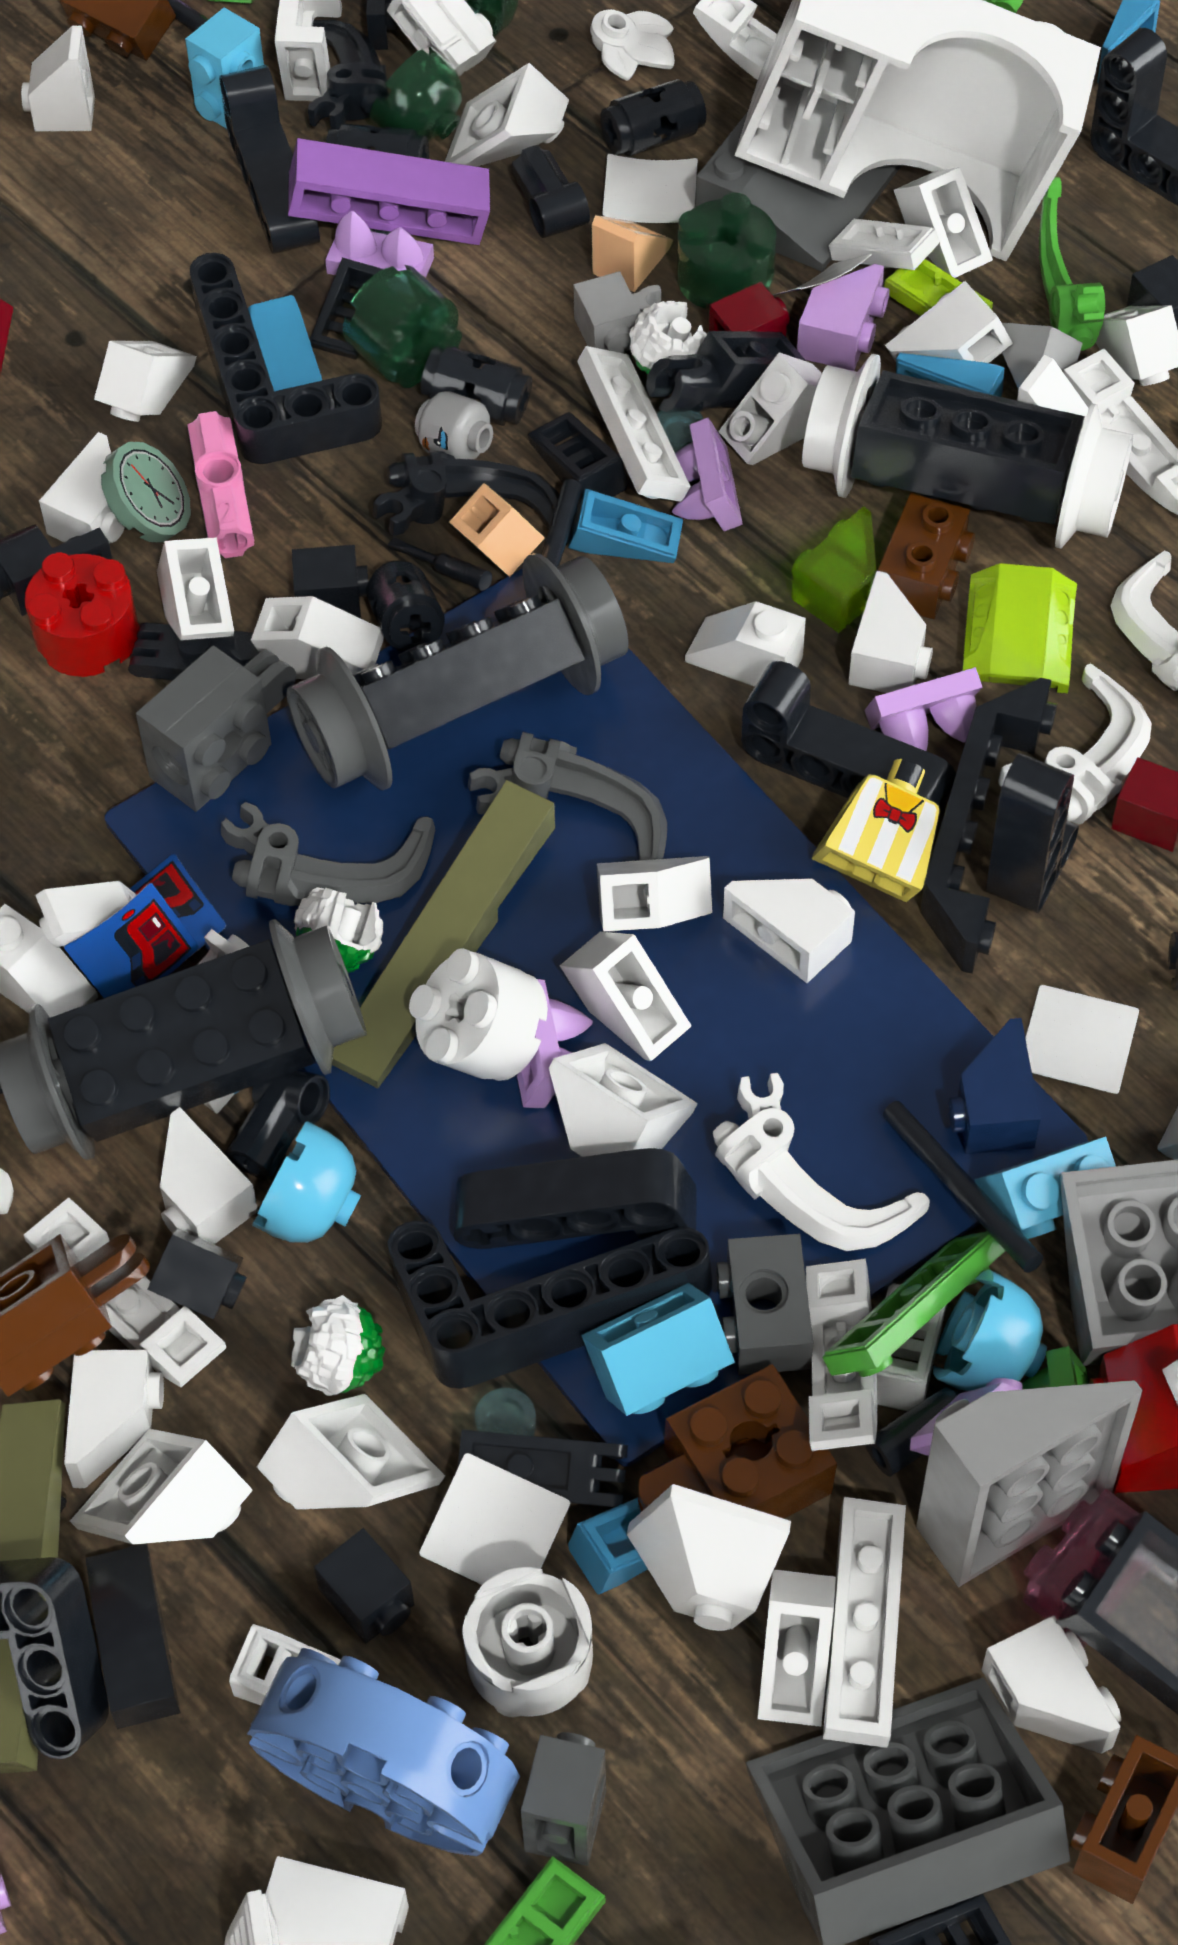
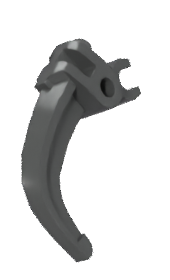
M522 732L520 740L511 738L504 740L499 758L506 764L512 765L513 768L499 771L491 768H479L469 774V791L487 788L493 792L492 794L478 796L476 804L478 814H485L505 781L508 780L545 799L548 798L549 791L592 802L620 815L629 823L635 833L639 861L663 859L668 822L659 799L640 782L598 762L576 755L577 747L570 746L566 742L551 738L550 741L533 738L534 734Z
M244 802L241 805L240 818L249 824L250 827L245 829L238 828L227 818L221 822V836L226 844L244 849L253 856L252 861L245 859L235 863L232 880L238 886L246 888V897L258 899V896L274 900V903L286 906H299L301 900L307 898L315 888H329L347 893L346 899L353 900L354 903H379L401 897L421 878L432 849L435 834L433 819L421 817L416 821L412 832L402 848L389 859L375 864L340 863L298 854L299 838L295 830L281 823L267 824L263 820V814L258 807L248 802Z

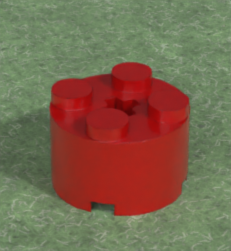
M57 552L44 559L42 568L32 577L27 586L25 606L38 652L46 658L47 664L54 670L66 675L88 677L105 672L104 666L117 659L120 660V664L132 654L134 643L138 640L137 631L139 623L130 581L123 565L117 560L106 559L92 554L68 555Z

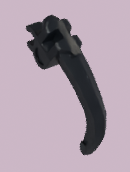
M314 20L313 27H324L326 42L333 48L340 64L331 67L327 72L328 90L322 97L316 98L309 104L310 125L316 126L322 118L330 117L331 128H340L342 124L346 123V120H361L385 113L389 108L386 65H381L368 37L348 23L337 20Z
M443 451L429 452L428 456L415 457L414 453H402L401 462H395L387 468L388 483L397 488L402 487V490L396 493L388 492L381 494L374 501L372 516L377 520L387 513L397 514L390 518L389 533L392 536L403 534L413 521L421 524H433L439 521L443 515L445 498L472 496L482 483H485L501 498L515 499L533 508L549 530L559 493L543 476L521 467L483 460L455 459L453 455ZM570 530V532H569V536H568L566 545H567V544L569 543V541H570V538H571V530Z

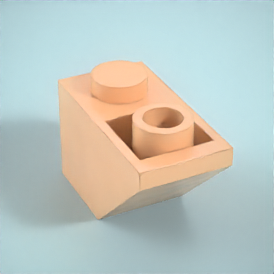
M482 483L448 522L509 577L544 539L525 518L485 483Z

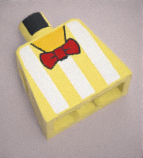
M896 759L893 762L887 780L868 774L851 793L814 851L812 860L899 900L908 902L924 886L940 811L939 806L935 802L917 795L925 770L914 762Z

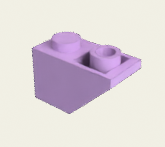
M873 264L812 289L798 327L797 351L805 360L854 371L861 352L869 354L876 332V324L873 323L874 318H883L889 299L890 289L882 287L884 266Z

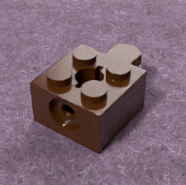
M59 1234L0 1274V1387L7 1397L21 1388L24 1391H29L38 1387L52 1375L55 1365L73 1353L75 1356H81L90 1352L104 1340L105 1332L112 1328L105 1303L144 1278L150 1269V1263L142 1253H135L137 1245L130 1235H118L80 1261L62 1235Z
M771 1364L666 1418L664 1451L670 1460L645 1472L639 1479L638 1508L641 1513L672 1484L785 1519L832 1494L837 1462L828 1449L811 1450L809 1419L775 1366Z

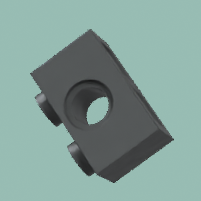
M800 1234L728 1239L727 1262L716 1263L719 1299L730 1298L732 1316L722 1317V1329L731 1353H736L738 1375L754 1374L771 1364L775 1366L778 1372L811 1370L814 1343ZM757 1299H767L777 1306L770 1310H758L752 1307L750 1303Z
M569 1732L559 1733L556 1738L540 1735L521 1808L525 1852L550 1858L553 1856L556 1859L580 1865H589L606 1794L605 1749L595 1747V1742L591 1739Z

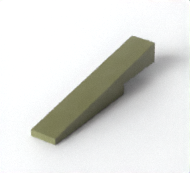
M508 780L505 781L361 1005L360 1010L367 1035L334 1047L333 1066L377 1089L381 1086L417 1035L416 1018L411 1015L409 1010L413 992L420 985H426L433 972L454 951L464 948L476 952L498 922V907L554 831V802Z
M60 1399L2 1405L0 1419V1561L47 1557L58 1558L66 1404ZM39 1593V1595L43 1598V1600L46 1601V1599L42 1596V1594ZM0 1639V1774L37 1771L38 1749L33 1745L28 1733L8 1639Z

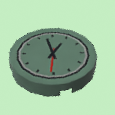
M127 442L106 456L104 461L106 472L101 474V486L109 508L123 526L128 530L136 528L144 534L139 538L148 542H164L186 528L191 516L190 496L183 478L174 464L165 455L144 442Z

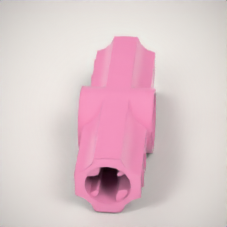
M217 411L198 414L196 420L187 424L207 538L217 537L219 553L225 559L243 556L249 547L254 546V536L231 418L223 417Z

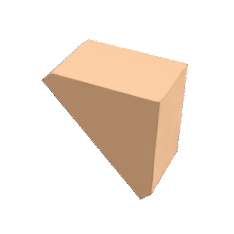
M595 215L592 222L593 274L601 277L620 271L629 290L635 292L669 251L673 239L632 221Z

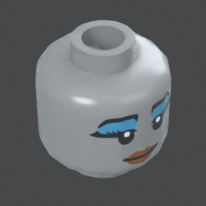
M444 391L426 400L416 415L415 432L419 437L423 450L427 453L443 451L453 455L455 459L475 460L489 448L492 442L493 427L490 424V415L485 405L477 400L450 391Z

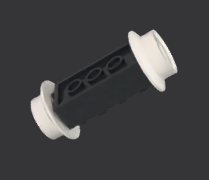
M871 354L858 372L827 365L823 370L808 417L802 463L805 468L833 474L839 497H847L856 478L868 481L875 486L895 487L916 492L928 498H942L968 504L978 510H993L1019 516L1029 522H1045L1054 525L1061 507L1055 541L1056 548L1061 549L1076 531L1108 537L1126 476L1133 434L1102 428L1097 404L1091 403L1085 417L884 370L880 376L881 362L880 356L877 354Z

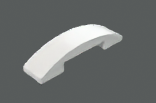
M701 0L693 11L701 26L735 63L758 80L777 36L775 32L753 18L758 5L751 0Z
M1105 349L1064 369V375L1086 406L1089 408L1091 403L1098 405L1102 428L1133 434L1132 449L1126 474L1152 499L1178 515V449L1131 396L1135 383Z
M69 1197L24 1234L26 1242L34 1251L61 1234L80 1261L110 1241L107 1232ZM145 1276L105 1303L112 1325L109 1331L130 1350H148L153 1369L157 1372H162L166 1379L182 1387L226 1349V1344L189 1308L183 1306L180 1309L171 1300L147 1290L151 1281Z
M866 1259L806 1266V1286L814 1343L812 1353L813 1396H809L811 1450L875 1444L877 1433V1375L861 1377L858 1372L831 1376L822 1358L831 1346L872 1311Z

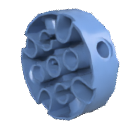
M302 1648L297 1657H286L280 1665L247 1735L252 1736L249 1744L258 1755L284 1775L323 1799L349 1812L353 1805L365 1808L381 1817L385 1822L386 1829L408 1839L450 1853L478 1856L483 1853L488 1840L495 1833L520 1778L513 1762L505 1755L509 1744L504 1739L487 1730L476 1727L470 1729L462 1724L466 1713L447 1700L436 1696H429L427 1703L396 1687L377 1680L379 1676L378 1671L356 1658L343 1656L339 1665H337L323 1654L308 1648Z

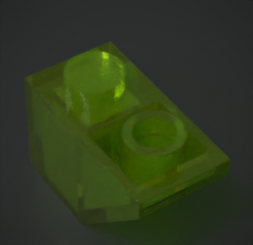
M864 506L848 520L842 519L838 521L829 532L828 537L813 550L807 549L802 552L792 567V600L838 633L865 610L876 574L871 511Z

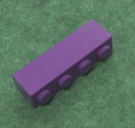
M297 138L289 170L288 216L339 224V221L346 214L354 210L370 229L392 232L402 227L410 235L480 245L490 213L489 169Z

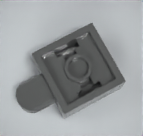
M214 645L210 647L136 712L149 777L195 812L210 799L220 797L230 785L231 780L248 765L259 762L272 744L267 713L287 696L288 687L295 684L296 672L294 668L286 662L280 661L278 656L266 649L262 650L243 667Z

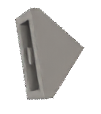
M1002 323L1013 342L1002 354L1018 390L1044 355L1054 359L1062 372L1067 367L1077 363L1083 343L1052 326Z

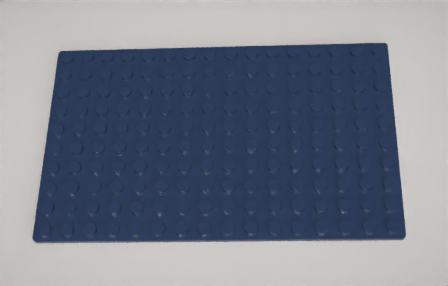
M523 568L445 613V624L439 637L443 645L449 643L446 636L447 632L474 620L479 621L486 617H490L492 623L497 621L493 613L495 610L518 600L527 599L523 583ZM390 645L379 652L376 664L381 665L392 661L394 667L399 666L401 662L398 654L404 651H400ZM629 648L626 655L601 666V685L594 694L584 695L580 693L559 671L398 746L387 749L392 768V785L383 791L374 787L363 776L335 789L331 788L323 780L310 760L295 728L289 706H286L267 717L272 744L263 758L256 764L248 765L231 780L230 785L220 797L210 799L197 812L158 783H154L108 810L105 814L107 828L145 875L150 873L170 855L175 854L199 889L226 923L225 929L218 934L226 940L234 934L249 946L268 939L273 944L269 921L274 919L296 937L294 918L299 906L277 904L272 899L259 896L258 899L246 897V888L238 886L232 880L235 863L245 859L252 861L253 856L244 849L226 844L221 836V822L227 818L238 828L245 829L250 827L249 824L240 818V807L244 802L257 806L263 814V820L267 824L281 823L294 829L299 838L298 854L340 863L375 864L385 861L402 848L419 818H432L435 825V834L432 849L421 878L401 897L376 903L379 910V918L383 921L382 944L374 952L372 959L360 964L359 969L348 973L359 1006L361 1007L484 816V814L477 813L478 796L492 794L493 792L487 788L469 791V774L479 768H491L496 771L513 768L512 765L506 764L499 758L504 740L511 738L520 740L522 732L534 734L533 738L550 741V738L563 741L570 746L577 747L576 755L612 768L644 785L659 799L668 822L663 859L709 856L712 913L661 928L605 932L634 934L691 1024L688 1030L652 1061H647L587 1010L560 967L564 961L600 931L603 932L599 909L597 863L639 861L637 839L629 823L620 815L592 802L549 791L547 800L554 802L555 829L498 907V922L476 952L517 968L526 974L534 976L536 979L545 980L549 999L558 1000L570 1005L593 1020L592 1025L583 1033L564 1041H558L559 1048H564L573 1053L606 1043L698 1103L692 1115L662 1149L674 1153L679 1158L696 1184V1230L701 1232L708 1241L713 1282L709 1297L721 1327L722 1317L732 1316L730 1298L719 1299L716 1263L727 1262L728 1239L800 1234L805 1278L806 1266L866 1259L870 1297L872 1300L890 1285L895 1284L931 1259L956 1237L964 1236L980 1224L884 1119L883 1112L892 1102L900 1101L974 1182V1179L1079 1143L1087 1142L1086 1134L1033 1079L1041 1117L1035 1148L965 1154L962 1132L953 1133L951 1130L949 1098L958 1096L961 1074L994 1036L840 872L812 860L816 847ZM815 880L828 891L834 890L840 893L855 911L852 942L808 983L804 982L723 919L724 888L731 881ZM358 903V904H362V905H365V904L372 905V903ZM206 943L203 947L209 952L210 947ZM417 1035L378 1089L333 1065L331 1073L327 1075L322 1073L317 1061L316 1064L302 1068V1070L322 1075L327 1079L330 1086L329 1104L421 1219L437 1228L450 1255L483 1296L640 1241L634 1230L491 1249L469 1248L455 1241L453 1236L456 1182L459 1177L477 1171L582 1157L570 1148L556 1093L545 1108L523 1107L517 1075L502 1081L481 1079L430 1060L424 1054L419 1045ZM770 1074H779L784 1083L783 1096L780 1102L781 1110L790 1116L795 1128L788 1153L820 1187L846 1206L855 1209L873 1210L901 1201L905 1197L919 1192L925 1194L930 1200L927 1212L907 1229L877 1247L844 1251L817 1241L776 1211L761 1196L754 1200L739 1184L729 1169L715 1156L718 1147L714 1142L713 1131L725 1121L735 1123L740 1127L749 1120L748 1113L742 1109L737 1099L741 1077L749 1076L752 1093L759 1098H765L770 1096L767 1084ZM757 1299L750 1303L752 1307L758 1310H770L777 1306L767 1299ZM586 1346L538 1362L540 1367L602 1443L628 1445L627 1458L615 1459L620 1465L625 1467L633 1466L664 1444L666 1418L752 1375H738L736 1353H732L735 1363L718 1370V1376L711 1382L698 1387H684L666 1396L664 1403L655 1410L644 1414L632 1413L626 1416L606 1399Z

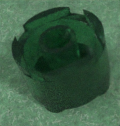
M729 193L722 199L702 203L681 215L679 218L677 241V282L681 292L690 302L706 309V303L712 304L758 282H762L770 292V285L775 275L777 233L775 225L767 213L751 204L750 199L746 195Z
M405 265L407 270L398 271L394 266H391L372 276L355 294L351 304L356 310L351 322L346 318L344 319L343 335L347 343L387 380L400 383L404 388H411L421 381L426 362L433 348L436 346L446 348L448 345L458 347L462 339V333L457 329L459 321L457 307L450 299L414 267Z

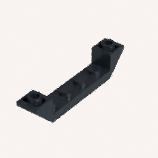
M1039 678L976 707L927 871L920 913L963 972L973 974L978 953L989 955L996 929V922L987 920L990 898L960 891L966 867L957 865L960 853L971 854L978 828V822L970 821L973 809L983 811L986 804L991 779L983 777L985 767L996 768L1001 746L1034 754L1040 733L1051 734L1057 703L1048 702L1052 681L1049 679Z

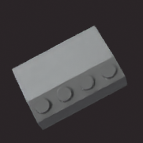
M1178 1160L1062 1172L1060 1175L1071 1309L1080 1360L1084 1366L1101 1364L1103 1355L1172 1324H1178Z
M1135 1380L988 1392L971 1403L967 1399L959 1400L939 1414L934 1424L916 1528L958 1587L1111 1496L1143 1391Z

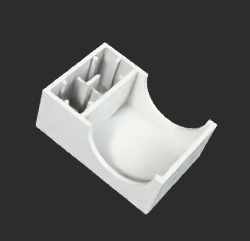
M792 0L760 72L734 156L842 198L845 197L849 186L857 177L877 167L907 165L931 172L960 167L971 199L986 223L991 256L1007 261L1081 133L1101 47L1066 34L1053 24L1031 20L983 0Z

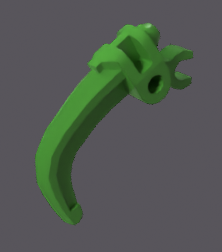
M1055 177L1042 201L1039 231L1041 275L1049 305L1051 326L1082 342L1081 351H1084L1096 343L1102 328L1105 313V293L1100 282L1073 284L1068 275L1057 237L1058 197H1061L1062 185L1061 179Z

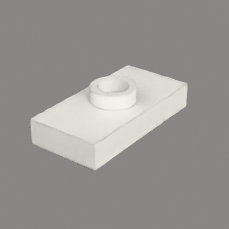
M854 218L829 244V250L832 260L844 261L872 253L861 264H877L884 266V268L915 270L939 244L936 228Z

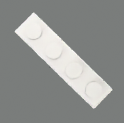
M585 346L577 362L637 493L650 499L662 498L682 502L691 486L629 355Z
M844 1497L840 1513L823 1739L888 1747L892 1725L906 1505Z

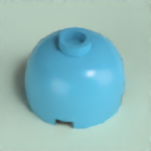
M306 1121L295 1140L297 1143L293 1151L286 1156L257 1213L258 1216L252 1226L267 1234L288 1242L308 1243L321 1238L332 1227L334 1222L346 1226L361 1197L360 1194L351 1190L357 1172L353 1155L338 1138Z
M992 1270L983 1271L975 1280L985 1285L978 1291L976 1296L964 1291L945 1325L937 1346V1354L941 1356L948 1354L944 1369L933 1366V1374L937 1380L958 1390L971 1391L983 1388L995 1378L1020 1381L1024 1375L1029 1378L1033 1377L1040 1369L1047 1351V1346L1040 1343L1043 1333L1040 1309L1030 1295L1011 1280Z

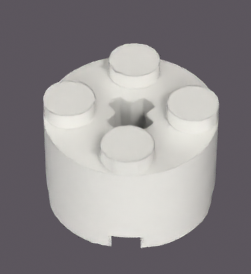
M464 948L454 951L433 972L426 985H420L415 989L409 1004L410 1013L416 1018V1034L419 1045L430 1060L477 1078L494 1079L497 1081L508 1080L514 1077L533 1059L541 1043L540 1039L534 1037L539 1019L546 1021L548 1011L545 992L534 976Z
M518 1567L503 1571L487 1580L475 1594V1599L465 1616L463 1624L467 1669L470 1679L479 1694L488 1703L493 1705L499 1713L512 1718L545 1715L568 1704L588 1684L593 1661L592 1620L588 1605L580 1591L566 1579L562 1578L560 1580L543 1573V1569L533 1567ZM529 1637L533 1646H526L524 1643H519V1640Z

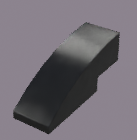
M147 1543L86 1558L102 1669L110 1712L117 1729L180 1714L171 1668L172 1661Z

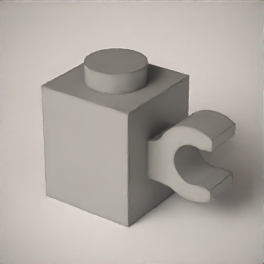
M620 271L573 284L574 319L589 347L619 353L631 350L629 333L630 329L635 326V320L644 308L661 302V288L659 285L647 286L639 292L631 294Z

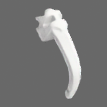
M1164 550L1138 568L1117 587L1110 606L1118 627L1133 645L1152 662V672L1165 685L1176 691L1178 690V631L1170 626L1152 606L1150 599L1156 584L1171 570V554Z
M1091 663L1086 665L1082 682L1089 690L1092 689L1104 702L1109 711L1110 724L1098 742L1084 755L1073 748L1061 746L1049 751L1045 760L1046 764L1074 774L1067 821L1075 824L1084 823L1096 810L1102 808L1120 792L1123 784L1122 780L1131 771L1136 758H1140L1149 743L1152 725L1142 704L1127 690ZM1012 763L1001 768L998 779L1000 787L1003 786Z
M770 1074L767 1083L770 1096L765 1098H759L752 1093L749 1076L741 1077L737 1099L742 1109L748 1113L749 1120L740 1127L735 1123L725 1121L713 1131L714 1142L718 1147L715 1156L729 1169L739 1184L754 1200L761 1196L776 1211L817 1241L844 1251L877 1247L907 1229L927 1212L930 1200L925 1194L919 1192L913 1193L901 1201L873 1210L855 1209L846 1206L820 1187L788 1153L795 1128L790 1116L781 1110L780 1102L783 1096L784 1083L779 1074Z

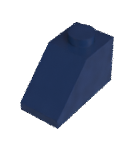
M1013 1018L1007 1021L961 1074L958 1096L949 1098L951 1130L953 1133L962 1132L965 1154L1035 1148L1041 1117L1022 1018Z

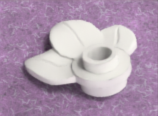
M603 10L594 16L590 26L593 44L601 51L604 65L618 77L628 81L635 73L637 65L670 70L674 66L673 48L667 40V37L671 35L674 28L660 15L647 11H635L624 14L616 10Z

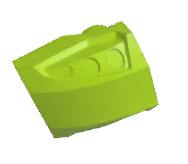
M999 563L971 574L962 671L976 667L981 682L1026 685L1039 678L1052 680L1050 688H1057V693L1068 694L1077 583L1054 568Z

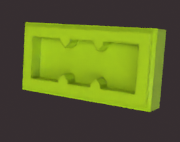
M924 259L915 270H896L885 280L884 287L890 289V297L919 316H922L936 305L941 297L952 292L962 282ZM976 292L992 310L993 302Z

